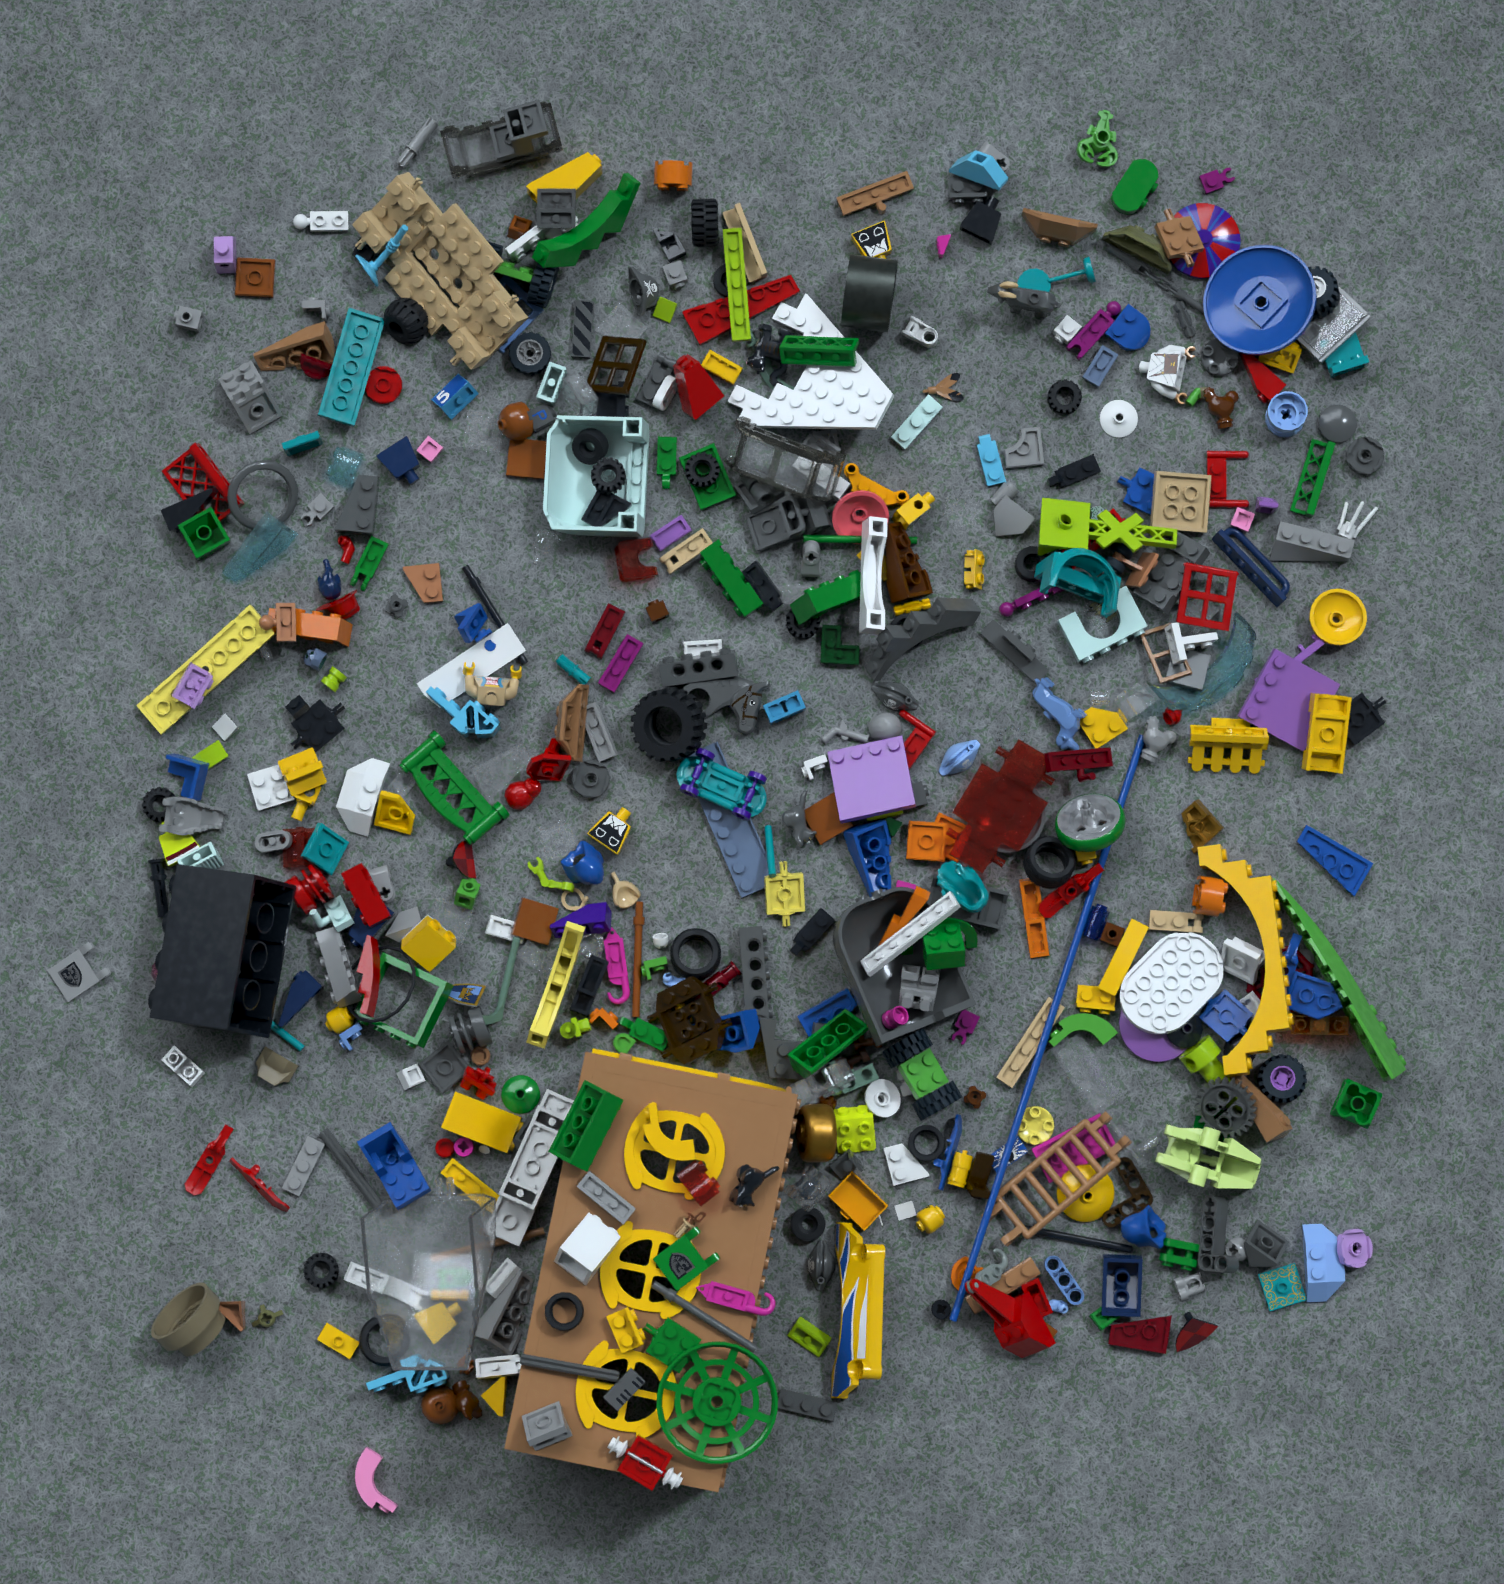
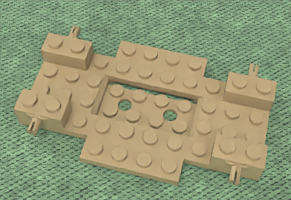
M409 172L397 175L386 187L388 192L373 209L363 212L352 224L361 236V239L355 246L357 249L362 250L368 244L375 253L382 252L386 249L385 246L390 238L396 235L402 225H406L408 231L401 239L400 246L389 256L395 267L384 278L401 298L413 299L423 307L428 316L427 327L431 335L436 334L444 325L449 330L452 336L447 341L456 352V355L450 360L452 365L457 366L463 360L471 370L483 366L528 319V316L516 303L519 301V298H516V295L510 296L493 275L504 261L456 203L452 204L443 214L420 186L423 181H420V178L414 179ZM432 249H436L438 251V259L432 258ZM414 255H416L418 259L423 261V263L427 266L428 272L430 274H433L437 278L440 286L446 289V291L450 294L452 301L454 303H457L459 307L454 306V304L449 300L445 293L440 289L436 282L422 267V265L418 262ZM456 278L461 279L463 283L461 288L456 287Z

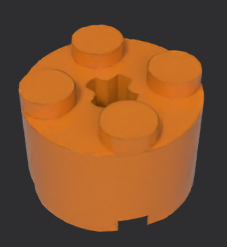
M663 160L662 164L655 161L654 185L661 191H669V187H676L677 191H688V187H692L693 163L689 162L688 166L684 165V161Z
M1199 875L1197 877V880H1200L1199 885L1195 884L1193 890L1192 906H1196V910H1193V913L1218 917L1220 913L1225 911L1223 899L1224 894H1227L1228 883H1225L1221 878Z

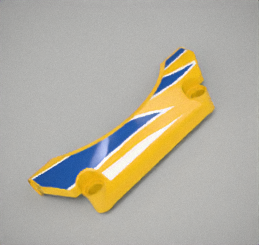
M836 1222L835 1250L841 1283V1323L837 1353L831 1375V1398L847 1399L848 1394L859 1385V1379L880 1380L882 1376L885 1246L883 1244H863V1237L853 1228V1223Z

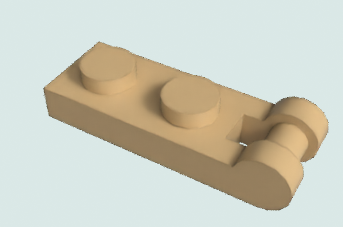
M702 528L664 554L659 560L662 564L666 565L668 568L667 572L671 575L697 557L702 550L713 542ZM673 556L678 560L675 564L671 561Z
M1150 910L1149 930L1203 933L1201 922L1204 920V915ZM1188 919H1194V926H1188Z

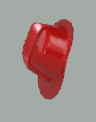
M353 590L340 599L318 607L316 611L327 608L331 613L341 615L342 619H347L360 610L355 597V593L358 590Z

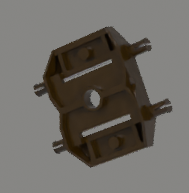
M689 977L657 993L656 1012L647 1016V1019H650L648 1020L649 1023H653L658 1019L661 1022L670 1046L668 1049L661 1051L663 1059L674 1055L682 1064L688 1065L722 1047L726 1033L725 1028L731 1026L732 1022H730V1018L722 1021L715 1010L712 992L718 990V987H715L717 983L714 982L707 986L697 978ZM697 996H700L699 999H697V1000H695V1001H693V1002H691V1003H689V1004H687V1005H685V1006H683V1007H681V1008H679V1009H677V1010H675V1011H673V1012L671 1011V1009H673V1008H675V1007H677V1006H679V1005H681V1004H683V1003H685V1002H687V1001H689V1000H691V999H693V998H695V997H697ZM692 1015L696 1019V1023L694 1026L690 1023V1018Z

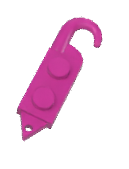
M714 1281L696 1287L706 1298V1301L755 1315L767 1316L775 1309V1299L767 1292L764 1295L770 1300V1305L767 1308H760L755 1306V1297L749 1291Z

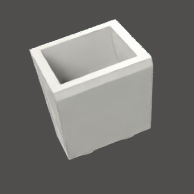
M588 1213L559 1248L554 1262L584 1285H587L616 1247L621 1236H619L614 1228L607 1227L602 1223L598 1216Z

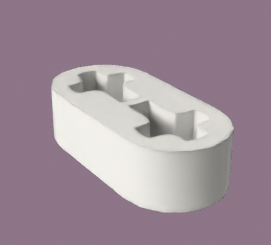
M671 375L665 377L653 399V407L661 411L668 407L678 389L675 377Z

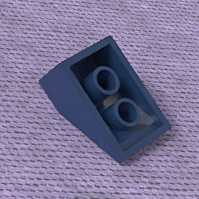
M1103 1254L1102 1316L1141 1317L1143 1264L1141 1255Z

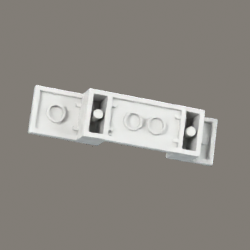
M549 1089L546 1090L499 1191L497 1202L484 1228L485 1232L520 1246L558 1158L548 1151L574 1100Z

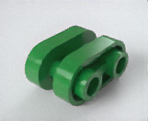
M1170 1238L1163 1240V1246H1167L1166 1253L1159 1254L1158 1260L1162 1261L1161 1265L1173 1267V1264H1179L1181 1269L1192 1271L1193 1267L1197 1268L1198 1260L1192 1259L1193 1252H1199L1200 1244ZM1174 1248L1186 1250L1185 1257L1173 1255Z

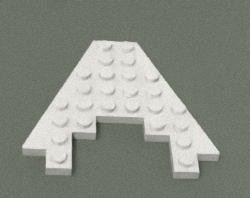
M807 294L804 295L797 309L781 302L772 318L774 321L802 333L803 336L844 338ZM856 352L857 363L855 367L807 365L794 390L777 383L770 398L767 399L736 385L728 402L743 410L735 424L739 428L877 430L894 395Z

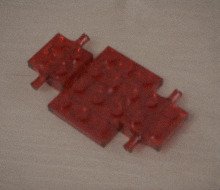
M1019 739L1014 748L1009 752L1000 746L995 751V753L1005 758L999 773L983 763L981 764L952 812L968 822V824L960 833L951 828L946 832V835L955 839L954 847L949 855L981 874L984 873L987 866L992 862L1001 868L1004 866L1006 861L996 856L1001 843L1017 852L1020 851L1048 804L1047 801L1032 792L1041 780L1050 786L1055 781L1054 778L1045 774L1046 763L1044 754Z

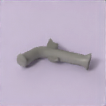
M842 720L840 727L831 728L820 739L824 744H827L831 738L839 734L842 740L852 738L867 743L870 734L864 735L848 730L847 725Z

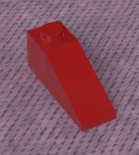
M1239 353L1254 391L1258 394L1256 397L1265 404L1267 402L1269 404L1271 399L1285 388L1286 384L1255 356Z

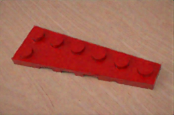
M792 275L747 290L749 319L800 293ZM728 297L720 298L682 312L699 345L731 330Z

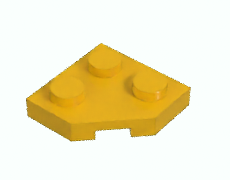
M1090 707L1084 711L1087 716L1080 719V727L1094 748H1100L1128 730L1117 712Z
M381 790L374 825L411 835L416 815L400 795Z

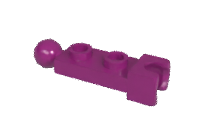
M1117 301L1109 302L1106 306V312L1100 309L1066 346L1067 351L1074 347L1080 349V353L1077 356L1079 361L1112 325L1114 320L1111 317L1121 312V305Z
M1055 586L1048 590V594L1040 593V588L1014 600L1012 603L1003 602L999 607V612L1002 616L1009 617L1014 613L1015 609L1021 608L1025 610L1032 606L1031 602L1037 599L1041 602L1049 598L1048 594L1051 593L1054 596L1064 591V589Z

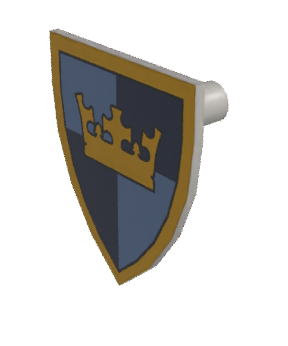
M454 984L448 999L450 1003L464 1005V1014L468 1015V1009L478 1006L486 986Z

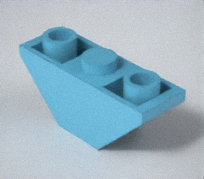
M977 150L959 158L949 169V172L996 190H1000L1008 181L1007 175L993 156Z

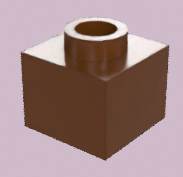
M657 599L648 603L646 612L652 624L669 617V612L663 600L659 602Z
M1106 922L1099 941L1118 947L1125 929ZM1110 931H1115L1116 936L1114 938L1109 936Z

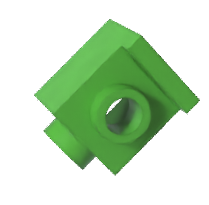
M462 878L455 895L454 905L472 910L481 884L477 883L473 878Z

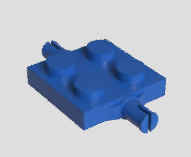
M1139 467L1135 477L1131 480L1120 476L1117 483L1127 487V494L1123 503L1151 516L1154 474Z
M1224 989L1219 996L1214 999L1211 998L1206 1003V1010L1199 1018L1229 1044L1236 1035H1245L1248 1030L1245 1027L1254 1014Z

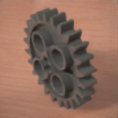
M1227 1076L1223 1080L1220 1077H1217L1215 1081L1210 1079L1208 1084L1205 1083L1202 1086L1203 1089L1198 1091L1200 1096L1195 1098L1199 1102L1194 1106V1108L1199 1109L1195 1115L1201 1116L1198 1122H1205V1127L1221 1131L1224 1139L1229 1134L1232 1138L1236 1136V1133L1241 1136L1243 1131L1247 1132L1249 1126L1253 1125L1252 1119H1255L1257 1116L1253 1113L1257 1110V1107L1252 1106L1256 1100L1250 1099L1253 1092L1247 1093L1248 1086L1242 1088V1081L1236 1084L1234 1077L1230 1082ZM1222 1091L1228 1093L1229 1098L1223 1096ZM1235 1096L1238 1098L1218 1118H1214V1115L1225 1107ZM1209 1103L1213 1104L1216 1110L1211 1109ZM1235 1105L1240 1106L1243 1111H1238ZM1223 1117L1227 1118L1230 1124L1225 1123Z

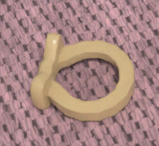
M574 888V892L580 896L582 901L580 906L571 907L566 904L565 897L570 892L564 891L561 896L563 906L570 911H576L584 907L589 900V897H584L583 893L577 888Z

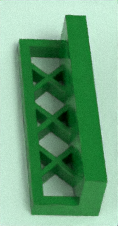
M785 335L779 347L781 363L855 367L857 363L855 351L859 345V338Z
M1311 440L1290 508L1291 512L1310 518L1313 517L1336 443ZM1314 444L1325 447L1323 455L1317 458L1313 453ZM1315 462L1319 469L1317 473L1311 476L1307 467ZM1310 480L1313 489L1305 494L1301 487L1302 483ZM1305 499L1308 504L1306 511L1295 508L1298 500Z

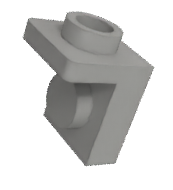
M681 260L663 266L670 289L674 288L677 290L685 287L688 279Z

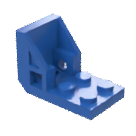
M391 1122L357 1141L365 1157L382 1181L397 1210L402 1209L431 1191L407 1145Z

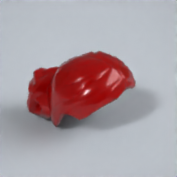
M530 777L525 781L509 784L504 795L507 804L515 810L525 809L540 794L541 783Z

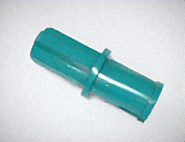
M560 655L556 660V663L568 673V676H572L580 684L586 685L591 679L590 676L578 667V664L575 665L565 655Z

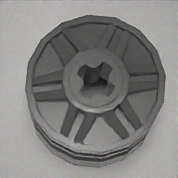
M480 1006L468 1009L469 1019L466 1020L461 1013H458L460 1022L457 1023L454 1015L448 1016L450 1022L449 1029L453 1041L461 1054L466 1053L464 1044H468L470 1051H473V1041L475 1040L480 1047L493 1044Z

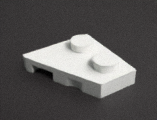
M903 1144L883 1148L893 1186L929 1177V1173Z

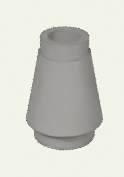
M1009 480L1006 483L1004 482L990 499L997 505L1004 495L1013 499L1019 491Z

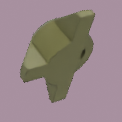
M263 1304L260 1306L261 1312L258 1315V1320L252 1322V1326L255 1327L260 1324L263 1327H271L274 1325L276 1317L283 1315V1312L280 1310L274 1313L271 1310H266Z

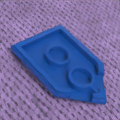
M1298 971L1294 972L1287 994L1291 995L1292 1006H1289V1010L1320 1020L1343 1008L1332 983Z

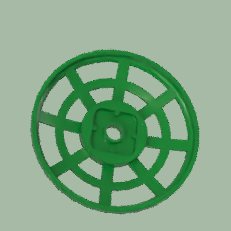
M712 1341L690 1347L670 1363L659 1383L656 1408L663 1432L679 1451L697 1461L723 1464L746 1457L765 1441L776 1420L778 1395L771 1373L758 1356L737 1344ZM711 1347L731 1349L727 1360L710 1359L703 1362L697 1351ZM738 1352L752 1359L764 1374L752 1379L751 1375L744 1368L735 1363ZM690 1355L694 1366L683 1375L679 1384L667 1381L675 1366ZM723 1365L724 1369L721 1377L710 1378L705 1367ZM732 1369L739 1372L747 1382L736 1387L728 1380ZM698 1371L702 1382L697 1388L692 1389L684 1386L689 1377ZM766 1382L769 1384L772 1398L770 1415L758 1411L759 1394L757 1386ZM664 1389L675 1392L674 1405L677 1417L668 1422L664 1418L662 1407ZM750 1389L753 1395L752 1409L741 1405L740 1394ZM681 1394L693 1397V1409L683 1414L680 1404ZM714 1396H720L723 1399V1403L719 1407H714L711 1404V1399ZM738 1413L748 1416V1421L736 1432L731 1421L736 1418ZM697 1416L705 1423L702 1433L696 1432L686 1421ZM755 1419L767 1423L761 1435L744 1449L739 1437L743 1436L750 1429ZM681 1424L688 1434L699 1440L696 1452L682 1445L670 1430ZM724 1425L729 1435L721 1438L709 1437L712 1426ZM732 1441L737 1451L735 1454L722 1457L703 1455L707 1443L724 1444Z

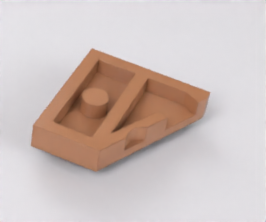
M439 563L403 567V571L424 603L443 602Z

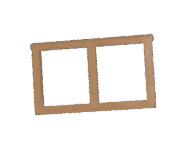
M1171 623L1146 630L1145 633L1140 635L1160 684L1192 674L1186 659L1183 662L1186 671L1162 678L1155 659L1170 655V650L1153 655L1145 638L1147 635L1165 630L1164 628Z

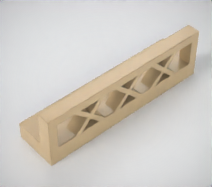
M737 203L735 208L723 212L722 215L728 229H742L745 273L750 284L766 278L767 271L741 204Z

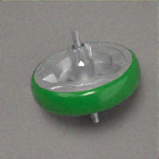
M1081 795L1068 801L1059 810L1055 818V832L1060 842L1069 849L1078 852L1099 851L1115 843L1122 835L1126 824L1125 813L1122 806L1115 799L1107 795Z

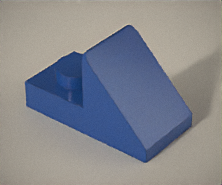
M477 603L454 616L459 625L457 629L465 643L473 641L488 618L481 603Z

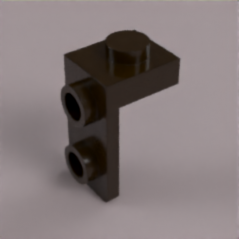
M976 1152L965 1185L970 1196L975 1199H989L991 1192L986 1183L995 1159L994 1155Z

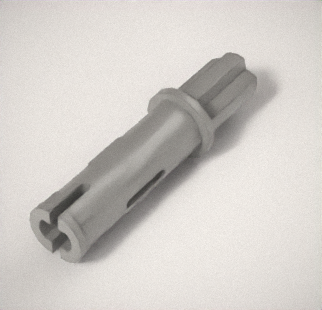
M429 117L409 145L406 144V149L397 160L398 165L406 167L414 155H418V150L438 126L435 120Z

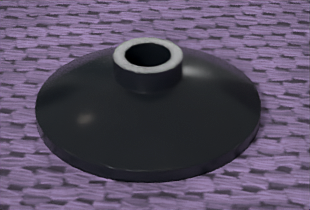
M1196 1014L1185 1024L1189 1027L1188 1032L1184 1030L1183 1026L1174 1032L1166 1034L1173 1045L1180 1048H1189L1200 1040L1203 1028L1201 1020Z

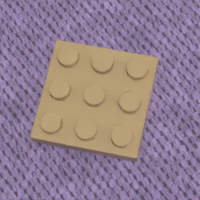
M1154 471L1150 526L1207 533L1212 475Z

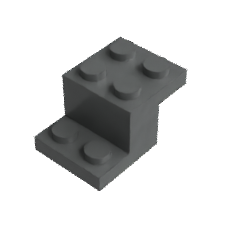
M539 99L504 109L503 113L506 122L489 127L498 162L535 152L532 139L549 135Z

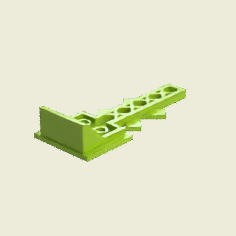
M1042 498L1037 555H1044L1057 549H1088V539L1096 540V543L1103 549L1114 542L1124 543L1133 553L1143 545L1176 549L1177 529L1141 525L1144 520L1137 513L1120 523L1106 509L1097 515L1099 520L1090 519V503ZM1089 527H1093L1095 531L1089 532ZM1148 533L1152 538H1146L1144 534ZM1163 536H1172V541L1165 540Z

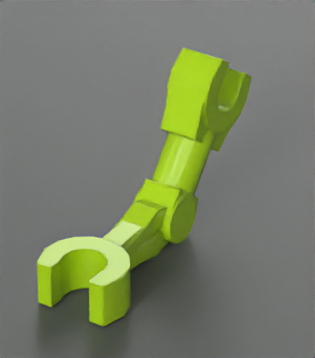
M536 857L538 861L536 867H533L530 861L527 863L529 869L538 876L543 887L574 892L575 885L573 883L549 880L544 873L543 860L539 857Z

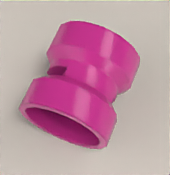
M896 1006L883 1013L882 1022L886 1028L895 1029L907 1023L909 1015L904 1007Z

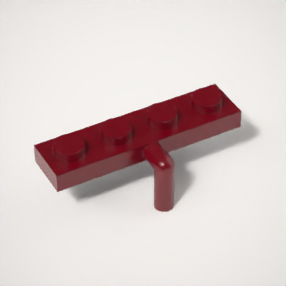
M1111 747L1044 753L1047 772L1076 770L1080 783L1096 778L1095 773L1085 774L1084 769L1113 766Z

